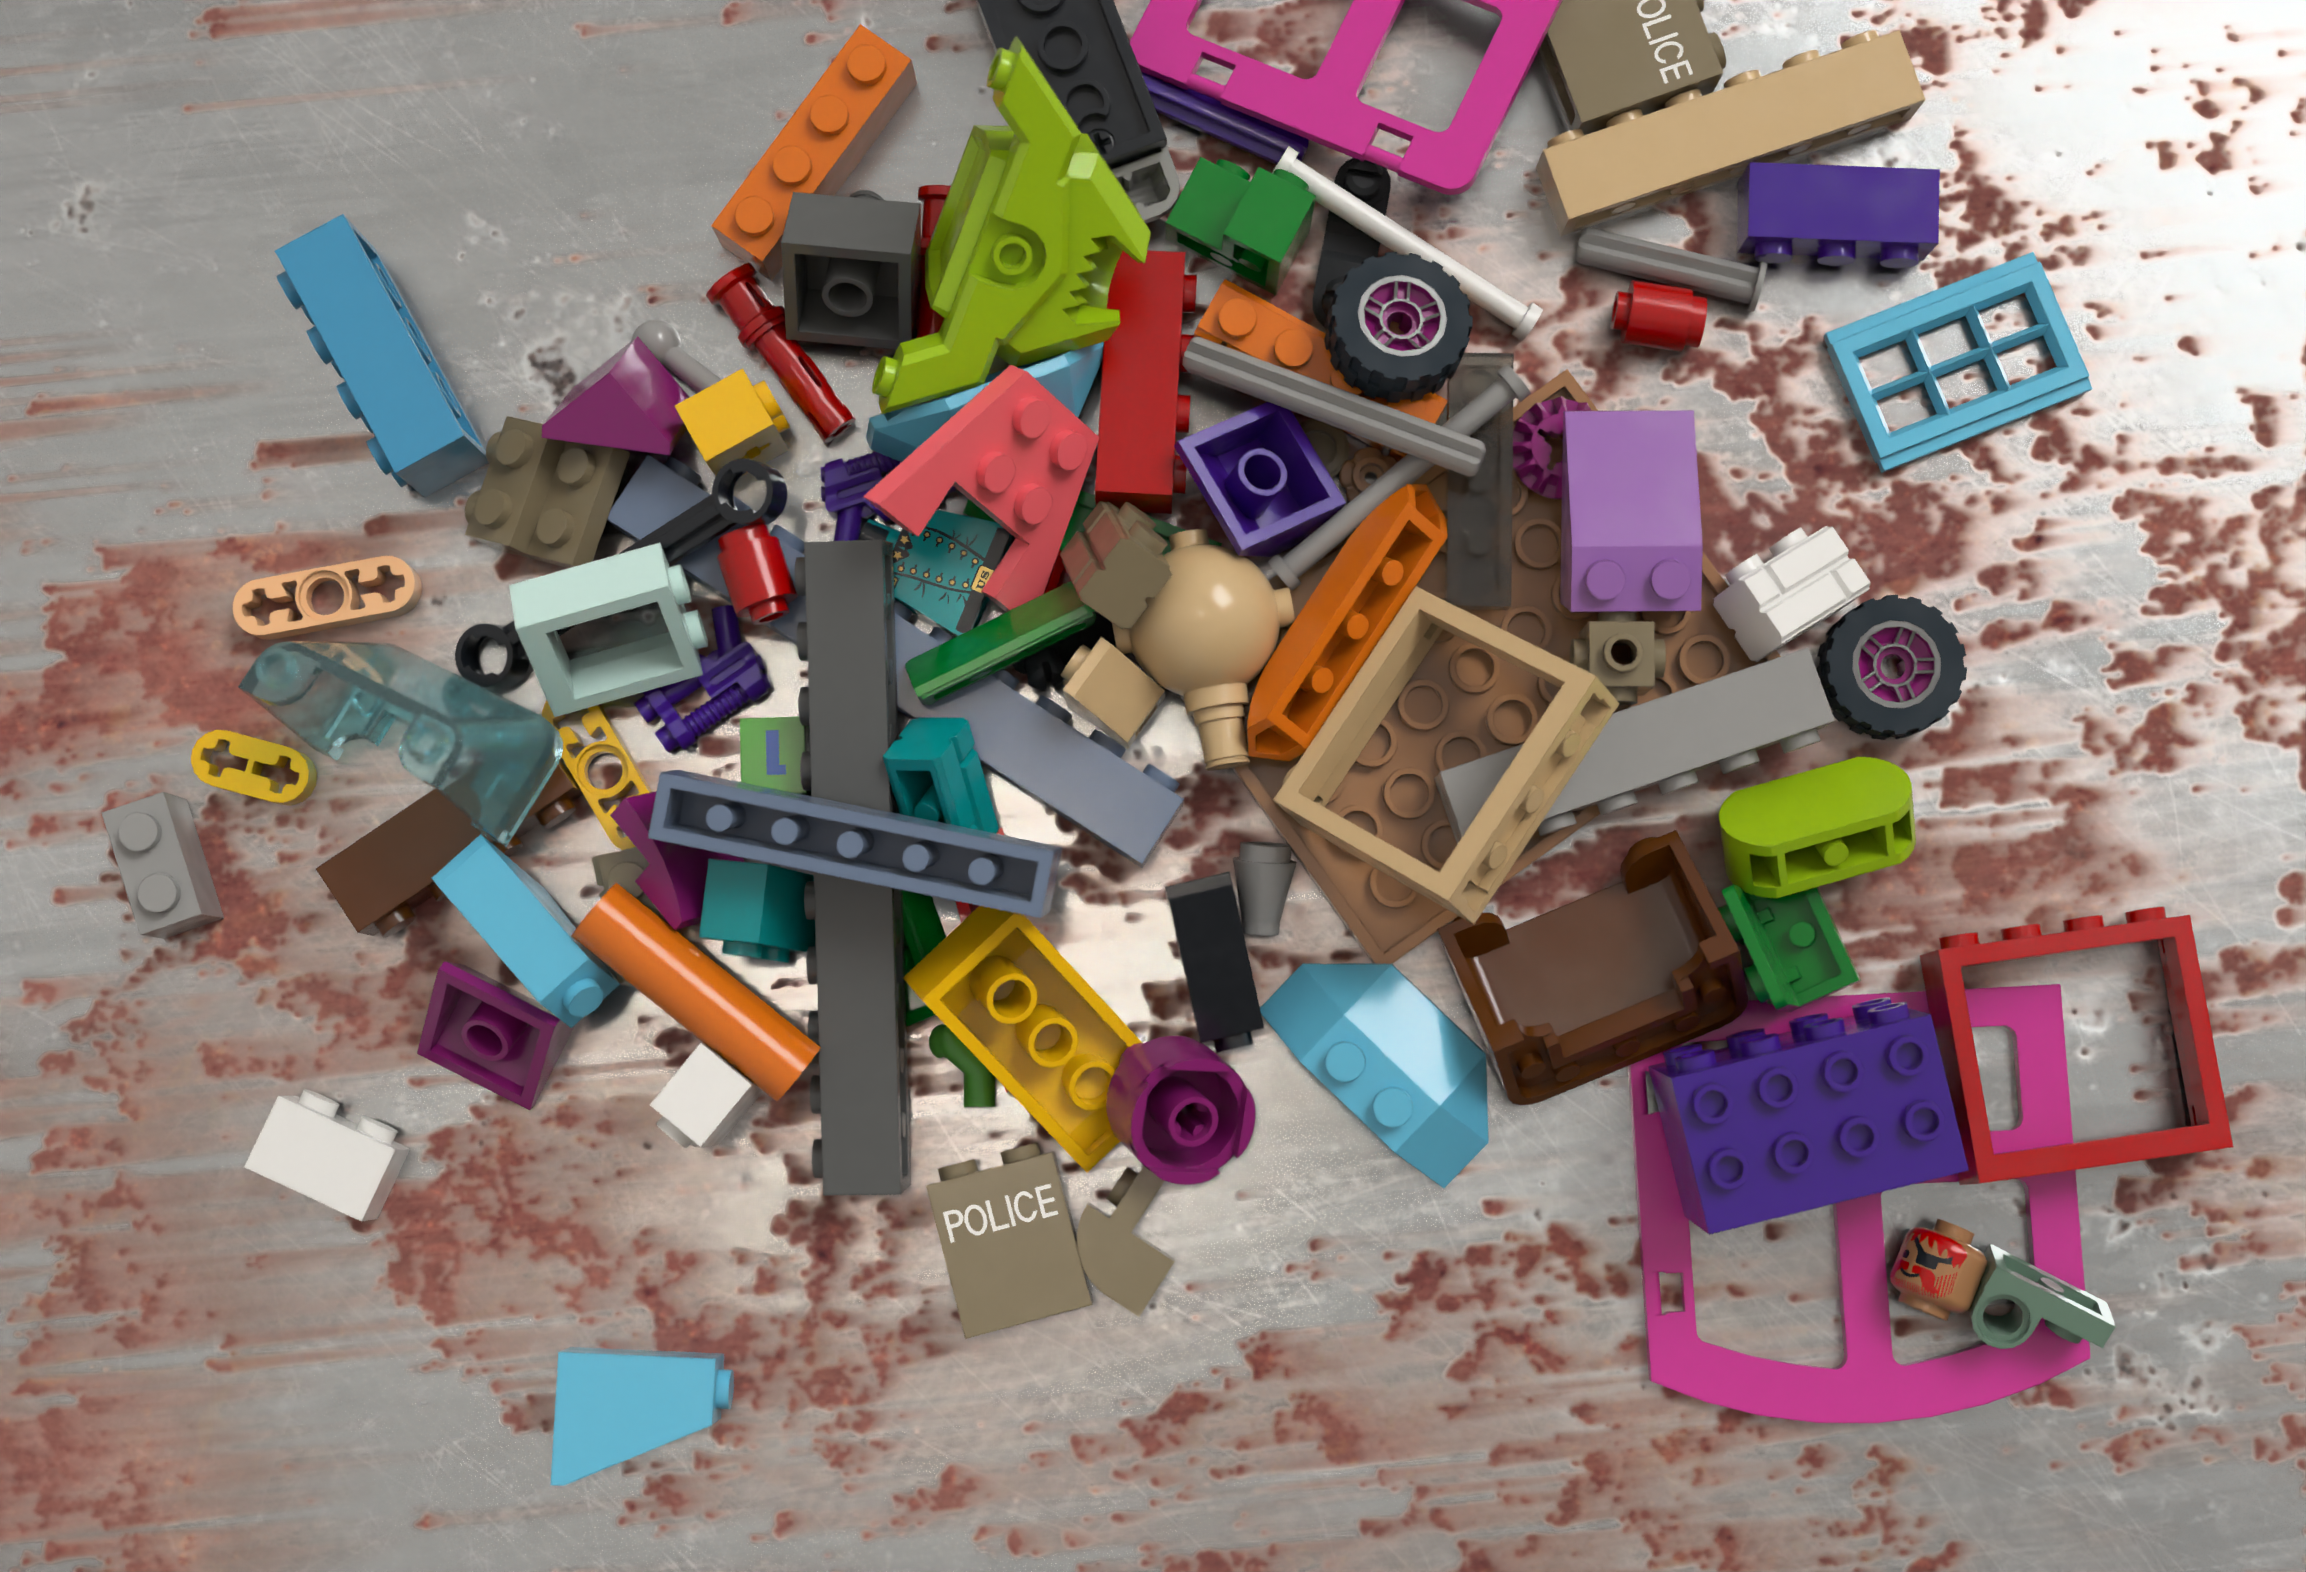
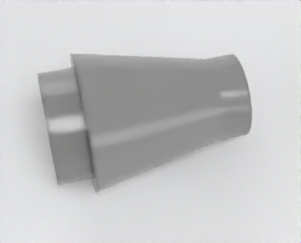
M1240 842L1239 857L1233 858L1242 918L1241 925L1244 934L1260 936L1279 935L1280 920L1297 863L1290 860L1291 846L1272 842Z

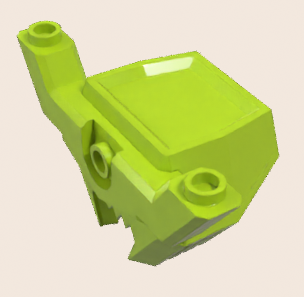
M1017 36L1011 43L1009 50L1003 48L997 50L987 76V87L994 89L993 101L1009 126L973 125L925 253L926 292L931 308L944 317L940 331L900 343L893 358L887 356L881 358L874 375L872 393L879 395L878 403L882 414L984 384L995 355L1008 364L1019 367L1057 356L1070 350L1074 351L1108 341L1121 323L1120 310L1107 309V299L1111 279L1122 251L1127 253L1137 263H1145L1151 235L1148 226L1088 134L1080 132L1076 123Z

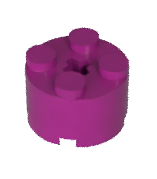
M1164 1036L1128 1047L1121 1055L1119 1066L1111 1079L1107 1092V1115L1115 1137L1148 1170L1160 1179L1170 1183L1191 1185L1211 1180L1221 1174L1218 1169L1233 1156L1237 1159L1247 1148L1253 1134L1256 1116L1255 1104L1248 1087L1245 1086L1239 1074L1205 1044L1189 1037Z

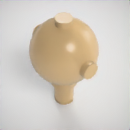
M1194 529L1178 532L1169 536L1171 551L1163 555L1170 566L1169 570L1172 576L1155 598L1147 597L1145 599L1148 607L1131 629H1121L1112 623L1115 645L1122 654L1133 653L1142 669L1156 683L1173 693L1183 696L1186 715L1193 716L1195 727L1199 728L1204 763L1207 765L1205 769L1207 771L1243 766L1250 763L1243 719L1246 718L1244 707L1250 705L1247 684L1264 669L1276 648L1280 628L1289 627L1295 621L1289 587L1273 590L1263 572L1245 556H1239L1234 550L1209 544L1207 530Z

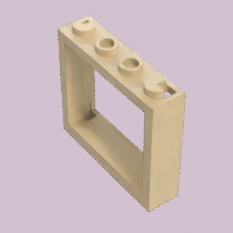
M1415 586L1299 762L1287 772L1282 787L1273 801L1303 827L1470 923L1475 924L1618 707L1619 702L1597 676ZM1444 629L1559 687L1560 690L1440 872L1328 810L1325 806Z

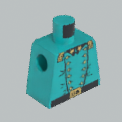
M936 510L919 537L903 528L901 531L869 519L858 540H885L893 543L894 599L911 610L914 616L932 627L940 628L955 638L980 626L991 600L981 591L1012 545L1015 537L997 522Z

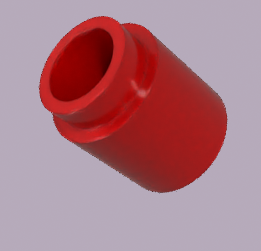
M1632 280L1627 292L1617 291L1611 315V329L1621 330L1620 337L1623 344L1682 352L1684 346L1698 348L1706 323L1707 298L1693 296V290L1688 288Z
M765 524L741 527L720 537L718 544L721 553L717 556V561L736 616L751 617L754 625L768 623L786 616L790 612L787 604L794 601L798 594L778 537L770 536L768 527Z

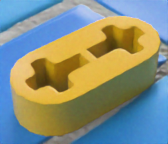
M214 730L205 733L198 739L192 749L191 764L194 773L201 781L223 790L279 805L293 806L305 801L312 794L316 786L317 772L314 763L307 755L287 746L228 730ZM227 743H230L229 753L248 760L246 770L241 771L228 767L224 768L221 776L218 777L219 767L210 763V756L213 751L223 752L226 749ZM288 759H291L290 769L299 773V780L296 785L285 784L282 793H278L279 783L277 781L260 776L263 765L284 768Z

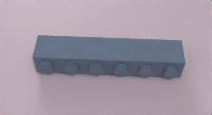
M683 770L660 772L648 834L650 839L1042 918L1050 912L1063 848Z

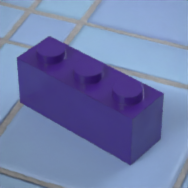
M1750 162L1738 180L1737 253L1754 254L1756 261L1766 263H1783L1792 260L1793 255L1817 256L1818 263L1831 266L1848 265L1854 263L1856 258L1880 259V265L1889 268L1915 266L1919 263V260H1924L1939 244L1940 169Z

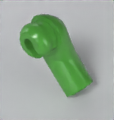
M945 1024L937 1025L929 1036V1047L935 1057L947 1058L964 1073V1107H995V1076Z

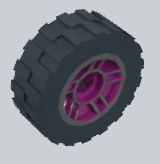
M1386 252L1382 257L1375 258L1373 255L1364 259L1359 267L1356 269L1352 267L1345 274L1342 285L1339 284L1335 291L1324 328H1327L1324 341L1326 350H1329L1331 354V364L1335 371L1339 370L1343 374L1344 381L1352 388L1356 386L1364 391L1363 395L1370 398L1380 397L1387 399V402L1399 403L1400 400L1410 399L1411 402L1421 400L1425 394L1430 392L1434 394L1439 391L1447 378L1451 380L1470 340L1468 336L1473 327V316H1469L1471 304L1467 294L1463 295L1459 288V281L1453 275L1449 276L1443 271V266L1435 261L1431 263L1421 259V255L1413 253L1397 255V252ZM1391 322L1399 323L1398 329L1403 331L1404 334L1399 335L1390 331Z
M1886 595L1879 600L1873 598L1846 613L1826 633L1828 638L1820 645L1817 655L1820 657V663L1816 670L1828 703L1833 710V716L1839 722L1844 721L1850 726L1849 730L1859 735L1863 733L1872 735V739L1905 738L1940 721L1950 712L1947 710L1950 705L1958 701L1962 693L1960 686L1962 681L1966 680L1967 667H1964L1963 660L1966 652L1964 644H1960L1956 633H1958L1952 622L1948 623L1941 616L1943 613L1936 607H1928L1921 603V599L1911 596L1907 599L1898 598V595ZM1893 656L1899 659L1896 664L1899 678L1890 679L1885 677L1880 668L1882 659H1889Z

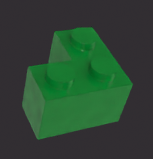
M1200 157L1166 221L1165 240L1276 295L1310 232L1316 195L1308 192L1309 186L1304 180L1282 169H1276L1272 174L1258 167L1250 182V175L1238 165L1224 159H1218L1214 164Z

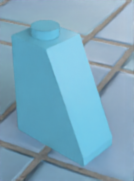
M482 834L432 877L441 891L534 998L570 1028L577 1024L584 1016L595 1011L603 999L620 985L605 964L571 936L576 930L575 926L546 889Z
M569 1347L558 1352L550 1485H567L702 1430L721 1419V1409H731L734 1393L733 1370L724 1369V1354Z

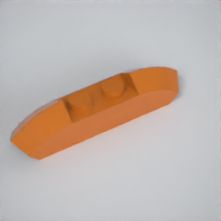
M1407 484L1378 505L1352 533L1272 654L1256 685L1247 722L1248 756L1291 761L1305 753L1448 537L1447 519L1427 484Z

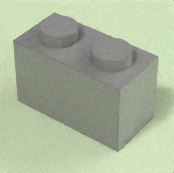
M161 792L102 812L139 935L166 939L224 919L187 799Z

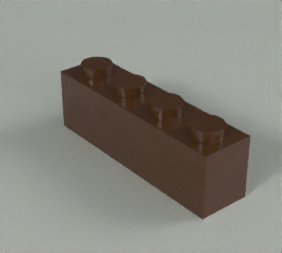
M530 724L317 867L316 870L358 933L374 936L380 932L382 937L386 938L414 921L416 915L412 910L432 896H434L437 902L448 898L436 885L432 877L480 834L507 857H510L523 846L519 839L521 836L541 824L543 829H549L574 813L576 807L573 801L582 796L583 793L545 732Z

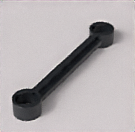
M750 459L733 460L724 465L717 473L710 496L619 554L661 543L668 564L672 566L737 524L746 526L756 524L769 525L782 514L786 506L788 495L786 482L780 472L771 465ZM746 472L754 475L758 481L765 480L766 498L762 507L757 512L752 508L739 511L734 503L735 485ZM514 621L506 626L485 623L474 625L462 634L455 650V661L459 673L468 683L477 687L499 689L512 687L523 679L530 665L529 658L515 629ZM577 625L557 630L559 637ZM488 637L494 639L499 646L505 645L507 649V661L499 675L493 672L484 674L480 667V648Z

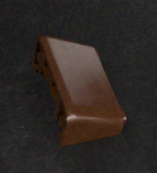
M1677 830L1660 837H1648L1635 843L1621 863L1622 882L1508 929L1505 928L1498 915L1490 912H1482L1475 924L1458 916L1452 923L1437 929L1444 950L1508 1099L1513 1104L1531 1105L1547 1100L1733 1022L1748 1006L1749 999L1740 950Z

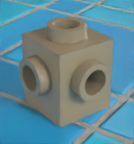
M1599 612L1597 614L1598 621H1589L1579 632V639L1571 640L1570 663L1597 676L1619 702V705L1637 704V696H1644L1654 688L1655 678L1664 677L1666 665L1664 639H1655L1654 622H1637L1636 612ZM1613 645H1628L1630 647V664L1621 665L1613 660L1611 656Z

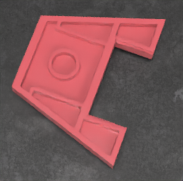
M1010 365L863 497L901 528L919 537L953 485L1015 537L1012 545L981 591L1004 611L1008 612L1044 594L1100 437L1027 371Z

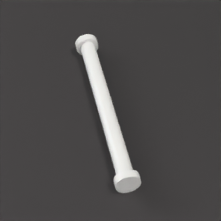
M1288 146L1272 174L1276 169H1282L1298 176L1308 184V192L1316 195L1315 201L1392 251L1397 252V254L1409 255V253L1421 255V259L1428 262H1437L1443 266V271L1449 276L1453 275L1459 281L1460 290L1463 295L1467 294L1470 301L1514 328L1511 334L1519 340L1523 341L1539 319L1543 311L1542 308L1533 302L1527 307L1296 159L1299 152Z

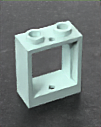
M661 543L509 585L515 629L554 717L703 675L698 649L708 647L705 628L698 609L690 612L686 611L684 604L692 602L683 568L681 564L673 567L669 566ZM658 602L669 632L569 660L557 630Z

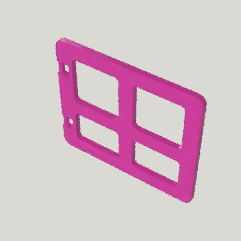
M1150 0L1131 38L1130 44L1139 68L1145 74L1182 89H1191L1221 101V104L1363 162L1367 160L1398 173L1400 177L1442 194L1457 195L1467 191L1474 184L1562 0H1462L1497 14L1501 18V22L1451 125L1443 132H1434L1364 104L1358 99V95L1405 0H1353L1318 73L1310 79L1299 78L1190 34L1188 28L1202 0ZM1203 59L1233 70L1226 86L1196 74ZM1379 129L1411 141L1404 157L1372 145Z

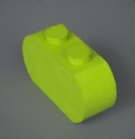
M1855 757L1737 790L1728 796L1719 811L1727 877L1731 883L1741 887L1744 892L1759 897L1780 898L1897 865L1910 856L1916 845L1911 780L1906 772L1897 765L1877 758Z

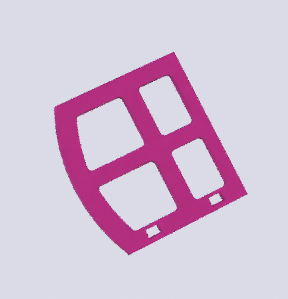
M2061 985L1965 989L1971 1027L2003 1026L2012 1034L2019 1119L2016 1126L2010 1130L1990 1131L1994 1154L2073 1143ZM1926 991L1826 996L1792 1012L1776 1010L1773 1004L1769 1005L1767 1002L1761 1004L1759 1000H1748V1006L1744 1012L1733 1022L1687 1042L1726 1040V1037L1729 1035L1760 1028L1765 1029L1766 1034L1786 1033L1791 1031L1789 1021L1819 1013H1827L1829 1019L1847 1018L1854 1016L1853 1005L1879 998H1891L1892 1003L1907 1002L1910 1009L1930 1013ZM1682 1043V1044H1680V1045H1677V1046H1675V1047H1673V1048H1670V1049H1674V1048H1677V1047H1681L1684 1043ZM1663 1052L1628 1066L1648 1374L1650 1381L1707 1403L1760 1416L1814 1423H1882L1933 1417L1988 1404L2040 1385L2090 1359L2089 1341L2083 1338L2080 1343L2067 1341L2052 1332L2045 1325V1319L2041 1318L2029 1338L2014 1348L1999 1349L1983 1342L1949 1354L1906 1364H1898L1892 1354L1881 1206L1882 1192L1833 1204L1844 1358L1839 1366L1827 1368L1786 1363L1747 1355L1703 1342L1698 1337L1696 1330L1689 1219L1684 1216L1659 1111H1654L1648 1114L1646 1071L1649 1072L1648 1066L1665 1062ZM2071 1170L2015 1178L2022 1183L2025 1192L2030 1264L2085 1291L2076 1171ZM1958 1173L1916 1184L1959 1182ZM1659 1272L1666 1274L1680 1273L1683 1311H1668L1662 1314Z

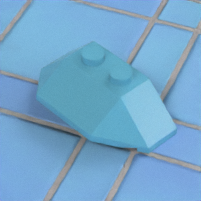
M1104 342L1074 351L1070 350L1057 356L1019 366L1018 368L1027 371L1079 418L1103 360ZM1005 369L987 375L985 383L977 387L869 418L866 440L870 449L902 462Z
M1302 963L1260 1007L1262 1016L1296 1058L1393 1152L1441 1187L1445 1188L1489 1143L1486 1053L1393 964Z

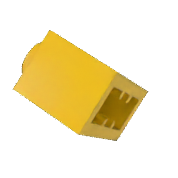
M743 368L675 405L697 448L715 476L724 465L733 460L750 459L767 463L789 451L780 433L789 429L790 425L766 382L763 380L753 386Z

